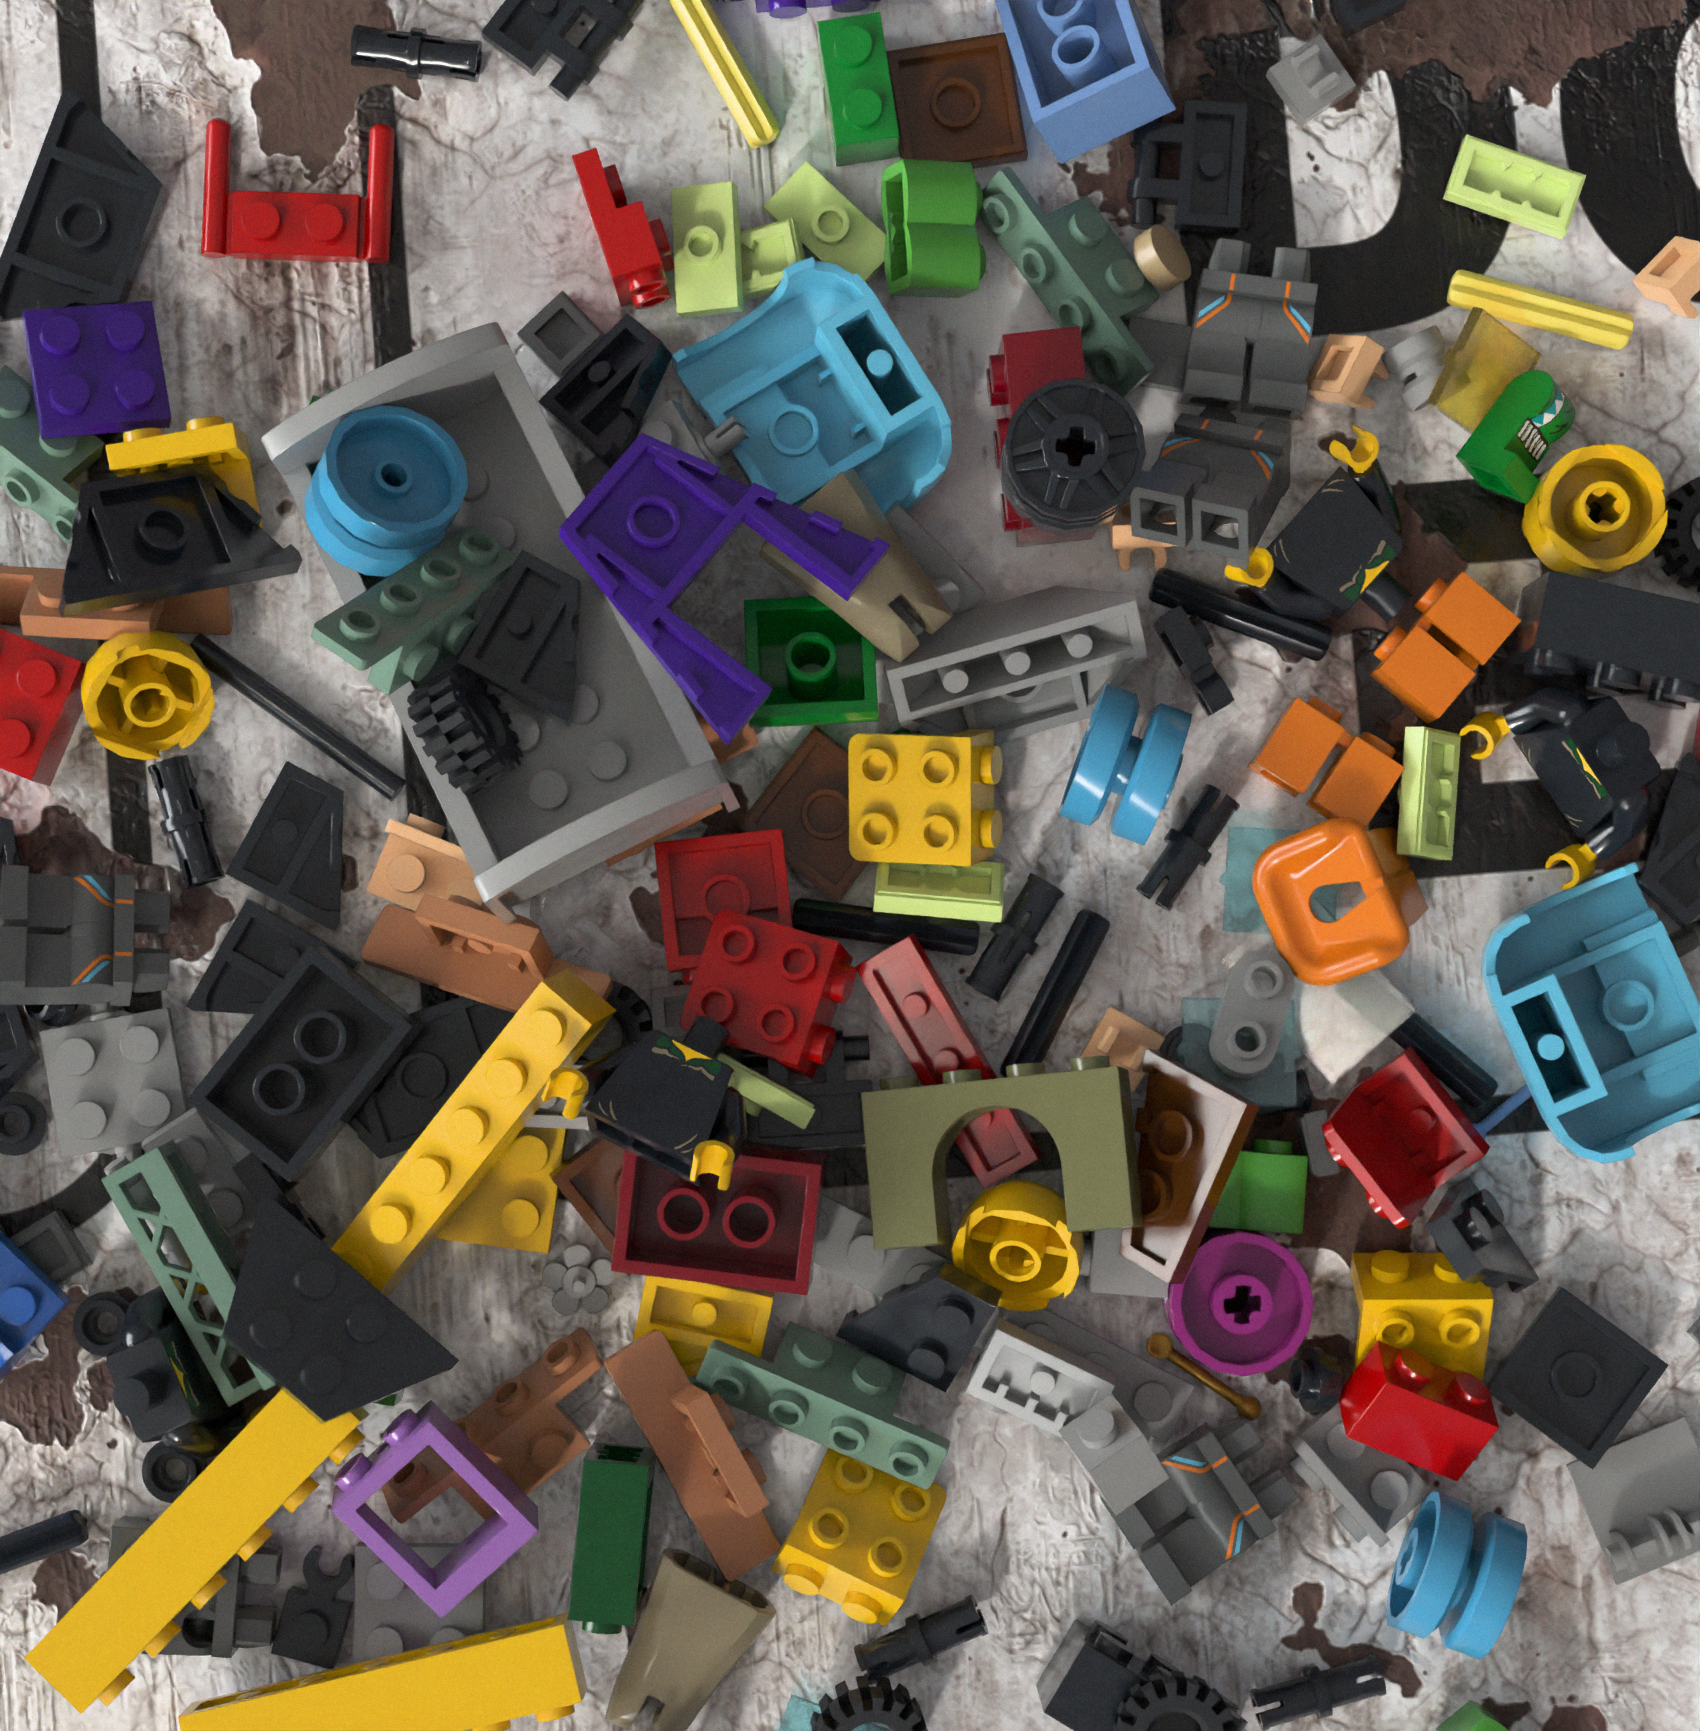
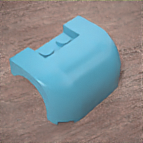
M814 257L795 262L783 269L782 279L776 290L749 314L716 335L692 346L682 348L672 354V369L704 420L708 418L714 429H716L735 414L744 423L745 429L750 433V437L731 449L729 453L750 486L756 483L778 493L776 499L800 508L837 474L853 468L865 483L883 513L896 500L906 510L911 512L943 478L952 453V422L943 401L873 290L857 272L854 275L834 263L815 261Z
M1635 862L1620 865L1511 914L1491 931L1482 949L1481 975L1489 1001L1542 1119L1554 1138L1569 1151L1579 1157L1602 1164L1622 1161L1635 1156L1636 1154L1632 1146L1640 1140L1676 1122L1700 1113V1004L1663 922L1659 921L1655 910L1649 909L1633 874L1639 871Z

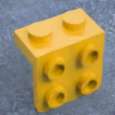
M210 416L193 419L186 423V431L162 435V430L159 428L136 429L123 434L124 442L106 445L110 471L118 477L204 462L226 483L227 489L233 496L245 500L261 515L247 435L233 422L225 423L224 417ZM261 519L259 526L264 530Z
M967 729L952 735L859 733L854 735L848 744L849 851L851 856L858 861L953 866H973L994 856V848H997L1001 842L1003 828L1001 813L999 810L994 809V784H998L1000 781L1003 765L1001 749L999 746H994V729Z
M1381 1250L1376 1253H1352L1350 1275L1360 1312L1353 1373L1378 1340L1400 1350H1414L1424 1356L1429 1362L1456 1373L1467 1372L1483 1382L1494 1302L1490 1287L1485 1286L1480 1281L1476 1284L1462 1281L1443 1252L1400 1253L1393 1250Z
M828 1448L795 1524L781 1545L770 1571L782 1576L784 1582L799 1593L811 1596L819 1594L840 1604L842 1610L849 1617L867 1624L877 1622L886 1627L906 1599L946 1502V1492L942 1486L932 1482L928 1489L920 1488Z

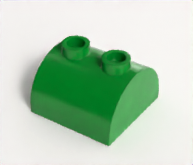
M814 596L744 600L746 668L772 687L769 698L748 722L749 728L879 722L875 645Z

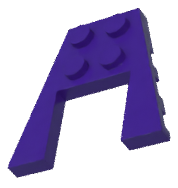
M641 433L560 526L559 538L722 741L729 746L769 698L772 687L669 609L742 523H745L846 601L852 597L884 558L890 544L875 537L874 541H871L841 528L843 522L817 510L813 514L776 499L778 493L756 483L751 487L718 473L720 467Z

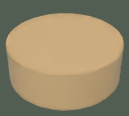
M1155 224L1135 238L1133 245L1135 260L1143 275L1152 285L1158 289L1170 291L1189 279L1191 265L1188 255L1178 238L1168 228Z

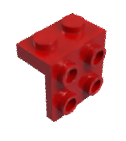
M722 910L716 914L680 1017V1024L688 1032L697 1016L713 1019L729 1031L731 1036L726 1045L774 1059L789 1072L813 1079L818 1064L825 1065L834 1047L836 1029L831 1027L838 1003L845 1004L848 1001L855 984L856 967L851 966L853 957L838 941L733 910Z
M1411 1046L1353 1085L1321 1126L1325 1136V1145L1334 1160L1341 1166L1350 1168L1364 1186L1367 1200L1374 1211L1382 1218L1390 1219L1399 1229H1404L1414 1222L1436 1188L1483 1158L1490 1149L1487 1142Z

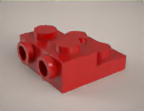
M597 148L572 155L621 307L634 303L635 309H647L666 302L671 298L665 272L674 270V263L660 216L648 220L642 201L627 204L616 165L613 164L603 168Z
M782 828L654 842L667 971L669 973L682 972L683 984H692L712 923L718 912L729 909L793 928Z

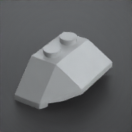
M1057 585L953 615L934 634H930L925 630L916 637L920 646L901 663L892 658L884 667L901 727L914 732L918 730L927 735H952L967 729H994V745L1090 718L1104 685L1107 683L1119 688L1133 667L1137 668L1147 658L1148 654L1137 601L1134 595Z

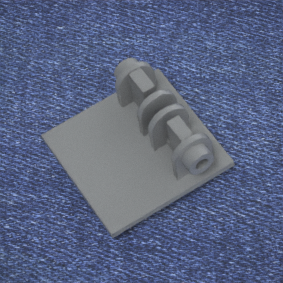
M1681 1416L1611 1445L1593 1470L1578 1459L1566 1464L1616 1585L1700 1551V1450L1686 1416Z

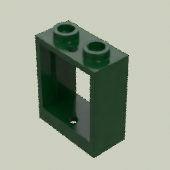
M593 1442L583 1459L567 1620L583 1621L582 1630L596 1634L621 1633L622 1625L634 1626L643 1597L656 1457L649 1447Z

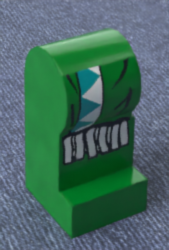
M1540 370L1524 372L1507 385L1455 457L1481 487L1527 504L1539 483L1533 471L1549 450L1550 444L1563 437L1571 428L1575 420V408L1549 374Z

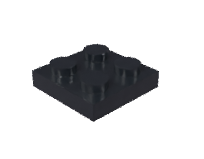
M1558 1286L1487 1385L1491 1396L1593 1470L1669 1365L1569 1291Z

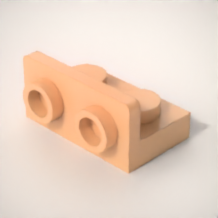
M412 813L409 814L406 824L389 819L385 831L390 833L366 892L413 911H416L424 893L447 900L451 895H459L474 901L485 912L495 915L484 904L473 881L475 875L462 848L441 839L446 827Z

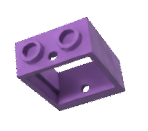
M430 1400L417 1413H414L411 1409L402 1412L384 1431L382 1438L385 1442L368 1457L363 1453H358L339 1470L334 1478L336 1486L334 1488L331 1511L442 1619L539 1531L538 1506ZM428 1444L495 1510L486 1521L433 1568L419 1557L365 1503L367 1499Z

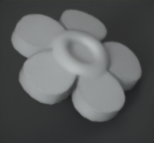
M582 1243L568 1245L564 1251L565 1264L557 1260L546 1263L542 1271L543 1284L550 1289H558L552 1297L553 1308L562 1315H572L577 1311L579 1299L581 1298L583 1307L589 1313L601 1312L609 1303L608 1292L601 1285H608L615 1278V1272L611 1271L612 1261L606 1257H598L590 1263L591 1252L587 1245Z

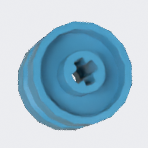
M376 405L352 412L334 428L324 453L312 475L304 495L306 523L318 545L340 565L364 575L388 577L441 544L447 528L452 524L461 508L468 488L466 461L452 436L433 419L411 409Z
M1106 683L1083 737L1058 815L1090 826L1100 818L1110 793H1116L1118 795L1110 819L1112 834L1145 845L1161 809L1164 810L1175 785L1184 754L1181 753L1190 727L1192 714L1160 703L1150 710L1139 737L1133 736L1132 732L1140 707L1137 694Z
M1432 1491L1422 1501L1403 1539L1388 1590L1386 1605L1387 1625L1425 1639L1439 1627L1444 1647L1481 1660L1490 1652L1501 1635L1521 1583L1527 1553L1528 1535L1525 1524L1488 1511L1473 1522L1469 1503L1440 1492Z

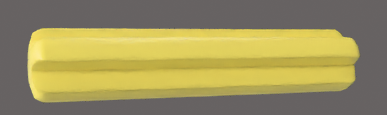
M669 0L750 147L758 149L780 136L779 124L710 1Z
M1463 269L1457 270L1452 276L1447 291V302L1451 306L1617 350L1623 349L1628 344L1633 331L1634 317L1629 313Z

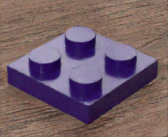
M152 301L23 310L22 323L41 439L127 432L142 428H170L172 417Z

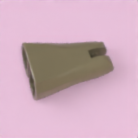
M853 468L837 474L799 508L810 514L817 510L843 522L841 528L871 541H874L875 537L890 544L884 558L848 601L767 540L760 549L759 556L770 566L832 609L879 650L899 663L906 659L920 645L910 628L889 607L892 601L896 600L914 621L930 634H934L953 616L940 592L906 548L877 501Z
M673 1548L663 1549L653 1573L632 1642L616 1679L605 1719L628 1731L636 1716L642 1712L648 1703L646 1698L649 1695L663 1703L660 1707L657 1706L648 1731H686L723 1679L769 1625L777 1610L761 1592L737 1579L733 1581L724 1579L721 1587L716 1586L714 1581L717 1569L690 1553Z

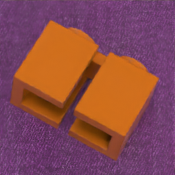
M1463 571L1450 579L1448 583L1437 577L1414 604V607L1422 612V614L1417 618L1412 627L1406 632L1397 625L1373 652V655L1381 660V662L1370 676L1427 724L1440 718L1476 675L1473 670L1479 664L1484 665L1521 622L1515 614Z
M1298 697L1288 703L1247 767L1295 798L1299 793L1303 794L1335 746L1341 751L1306 805L1328 820L1338 817H1349L1358 820L1367 827L1405 769L1404 766L1392 759L1396 753L1395 749L1371 733L1363 732L1360 738L1347 733L1345 728L1339 725L1342 715L1325 702L1310 697L1307 703H1305Z

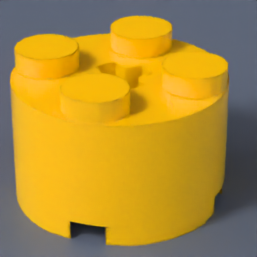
M1609 443L1606 445L1584 446L1567 453L1541 474L1532 498L1525 504L1524 517L1522 519L1524 536L1527 538L1536 556L1549 569L1598 581L1614 576L1647 556L1658 544L1665 531L1668 517L1663 492L1665 486L1656 467L1644 455L1630 447ZM1593 502L1598 503L1602 507L1598 515L1600 522L1597 524L1588 517L1590 512L1588 505Z

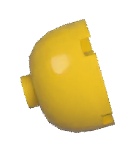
M153 630L151 633H122L105 641L87 662L81 681V697L86 721L91 726L94 736L99 743L121 757L151 760L161 758L159 751L170 749L179 744L180 750L193 744L209 725L215 706L214 693L207 668L190 644L165 631Z
M1010 1180L984 1190L968 1205L962 1216L951 1250L954 1267L1002 1291L997 1306L1008 1310L1037 1311L1047 1308L1051 1298L1058 1297L1063 1292L1065 1298L1073 1291L1084 1258L1083 1232H1068L1064 1197L1052 1188L1033 1181Z

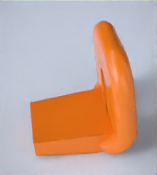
M1349 817L1333 818L1272 843L1257 859L1252 874V888L1256 901L1280 957L1288 963L1293 975L1299 980L1314 986L1335 985L1385 966L1405 952L1410 942L1409 927L1414 925L1429 908L1413 870L1409 869L1410 863L1407 856L1396 854L1398 835L1394 827L1376 828L1368 831L1356 819ZM1360 882L1366 899L1342 918L1334 922H1326L1315 915L1311 906V898L1318 887Z

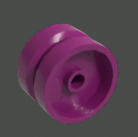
M1218 1228L1205 1231L1183 1284H1169L1168 1298H1161L1167 1325L1182 1347L1194 1358L1216 1372L1238 1376H1249L1271 1371L1293 1356L1309 1332L1314 1306L1308 1275L1291 1251L1257 1231L1232 1228ZM1236 1286L1240 1287L1245 1293V1302L1241 1308L1230 1310L1223 1305L1224 1298L1235 1297Z

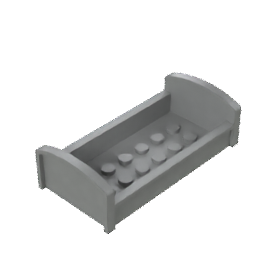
M497 322L481 325L452 335L378 367L298 411L262 437L261 440L274 466L282 474L344 604L387 577L368 576L340 565L318 545L306 523L304 495L334 428L352 412L376 405L406 407L433 419L453 437L466 461L468 488L461 508L452 524L447 528L442 542L467 526H474L480 531L492 535L500 544L515 554L519 555L523 549L575 577L581 583L574 720L570 727L486 682L488 685L487 692L490 696L495 693L501 702L498 705L501 712L508 713L512 721L508 726L511 730L517 732L520 742L516 745L522 750V758L519 759L521 762L520 767L477 793H470L469 795L462 793L460 787L455 789L449 784L447 773L441 775L435 768L437 761L432 755L427 757L422 749L426 744L423 738L416 737L412 726L417 723L409 718L407 710L411 707L407 702L411 692L457 665L456 661L461 653L457 655L450 653L434 664L430 672L420 681L412 679L389 695L390 701L475 875L473 881L484 904L501 921L508 924L517 919L512 908L513 906L721 802L725 804L729 813L740 808L681 688L559 538L560 526L585 499V495ZM505 578L481 593L473 619L477 622V625Z

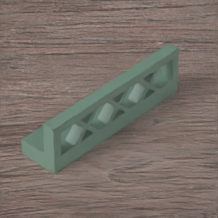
M171 1140L138 1157L135 1161L102 1178L101 1181L228 1407L262 1388L265 1391L276 1385L250 1361L248 1363L255 1376L237 1385L224 1362L229 1343L222 1338L224 1326L200 1319L193 1306L198 1284H204L226 1323L242 1261L175 1141ZM141 1172L161 1207L160 1212L137 1206L124 1181ZM145 1220L157 1223L154 1235ZM167 1226L172 1227L193 1264L192 1269L169 1263L165 1257L161 1246ZM177 1277L189 1280L186 1292ZM209 1334L220 1336L218 1348Z

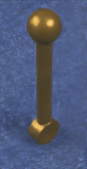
M1155 1333L1148 1338L1146 1349L1152 1357L1156 1359L1166 1358L1237 1407L1238 1415H1244L1247 1421H1254L1260 1417L1262 1405L1256 1397L1242 1396L1172 1347L1171 1339L1167 1335Z

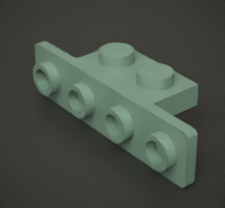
M1006 167L999 170L982 190L983 202L979 216L1055 319L1060 328L1080 326L1084 361L1101 384L1110 387L1124 399L1128 398L1154 371V365L1123 322L1132 316L1148 310L1160 297L1159 293L1143 275L1138 264L1088 196L1045 215L1012 168Z
M5 365L0 369V485L3 486L7 495L15 503L22 507H30L49 522L58 536L69 544L78 491L69 484L101 457L104 442L94 434L41 439L33 386Z
M467 526L314 624L311 637L356 669L366 670L371 667L367 682L389 696L412 679L414 681L423 679L430 672L434 664L450 653L457 655L463 651L477 627V622L473 619L481 593L507 576L518 555L500 544L492 535L482 532L474 526Z
M792 1321L789 1322L772 1363L720 1340H712L693 1383L694 1386L708 1392L709 1396L717 1392L726 1404L923 1489L930 1488L950 1447L948 1439L892 1415L907 1372Z

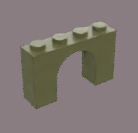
M1091 1056L1071 1059V1071L1046 1073L1045 1063H1024L1006 1066V1078L982 1080L980 1069L942 1073L943 1084L919 1087L918 1076L880 1079V1091L861 1093L874 1250H895L952 1244L946 1168L950 1150L958 1135L969 1123L981 1115L1000 1109H1019L1032 1115L1044 1125L1054 1139L1061 1159L1068 1232L1144 1227L1129 1071L1120 1066L1110 1067L1109 1056Z

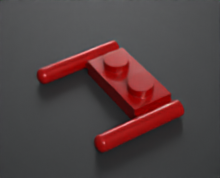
M214 118L207 123L201 238L202 256L209 258L233 256L235 259L360 263V261L370 263L390 262L395 132L391 126L379 123L370 129L367 197H360L359 194L233 190V193H229L232 126L227 120L222 118Z

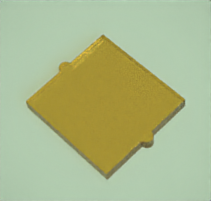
M1473 306L1454 347L1449 348L1446 352L1447 361L1427 403L1465 431L1472 434L1507 385L1522 373L1535 369L1541 353L1487 311Z

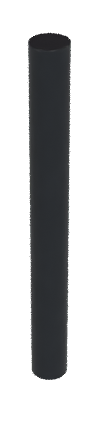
M203 634L197 635L191 642L190 646L209 671L388 800L393 801L401 792L406 780Z

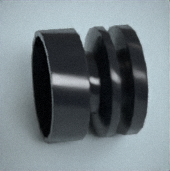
M1082 378L1052 381L1029 394L1011 416L999 460L1002 491L1015 513L1037 530L1060 536L1090 533L1113 520L1129 499L1139 480L1146 455L1143 426L1129 402L1107 385ZM1067 439L1079 440L1080 451L1090 453L1083 456L1080 466L1068 465L1067 454L1056 452L1064 449Z

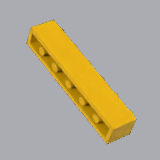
M568 968L541 981L331 1249L385 1296L391 1294L544 1102L541 1100L550 1073L558 1067H572L617 1010Z
M281 1389L24 1659L80 1714L97 1699L108 1707L136 1678L127 1669L144 1650L154 1659L182 1630L173 1621L190 1602L198 1610H201L227 1583L228 1580L220 1573L223 1567L236 1554L246 1562L272 1536L274 1532L266 1525V1522L282 1506L292 1514L317 1489L320 1484L311 1475L328 1458L338 1466L361 1443L366 1436L357 1427L370 1414L363 1407H360L351 1413L321 1424Z
M568 1612L192 1702L178 1716L181 1731H465L469 1729L472 1731H505L511 1727L510 1719L535 1714L537 1722H547L574 1713V1704L582 1702L587 1691V1683L572 1620H567Z

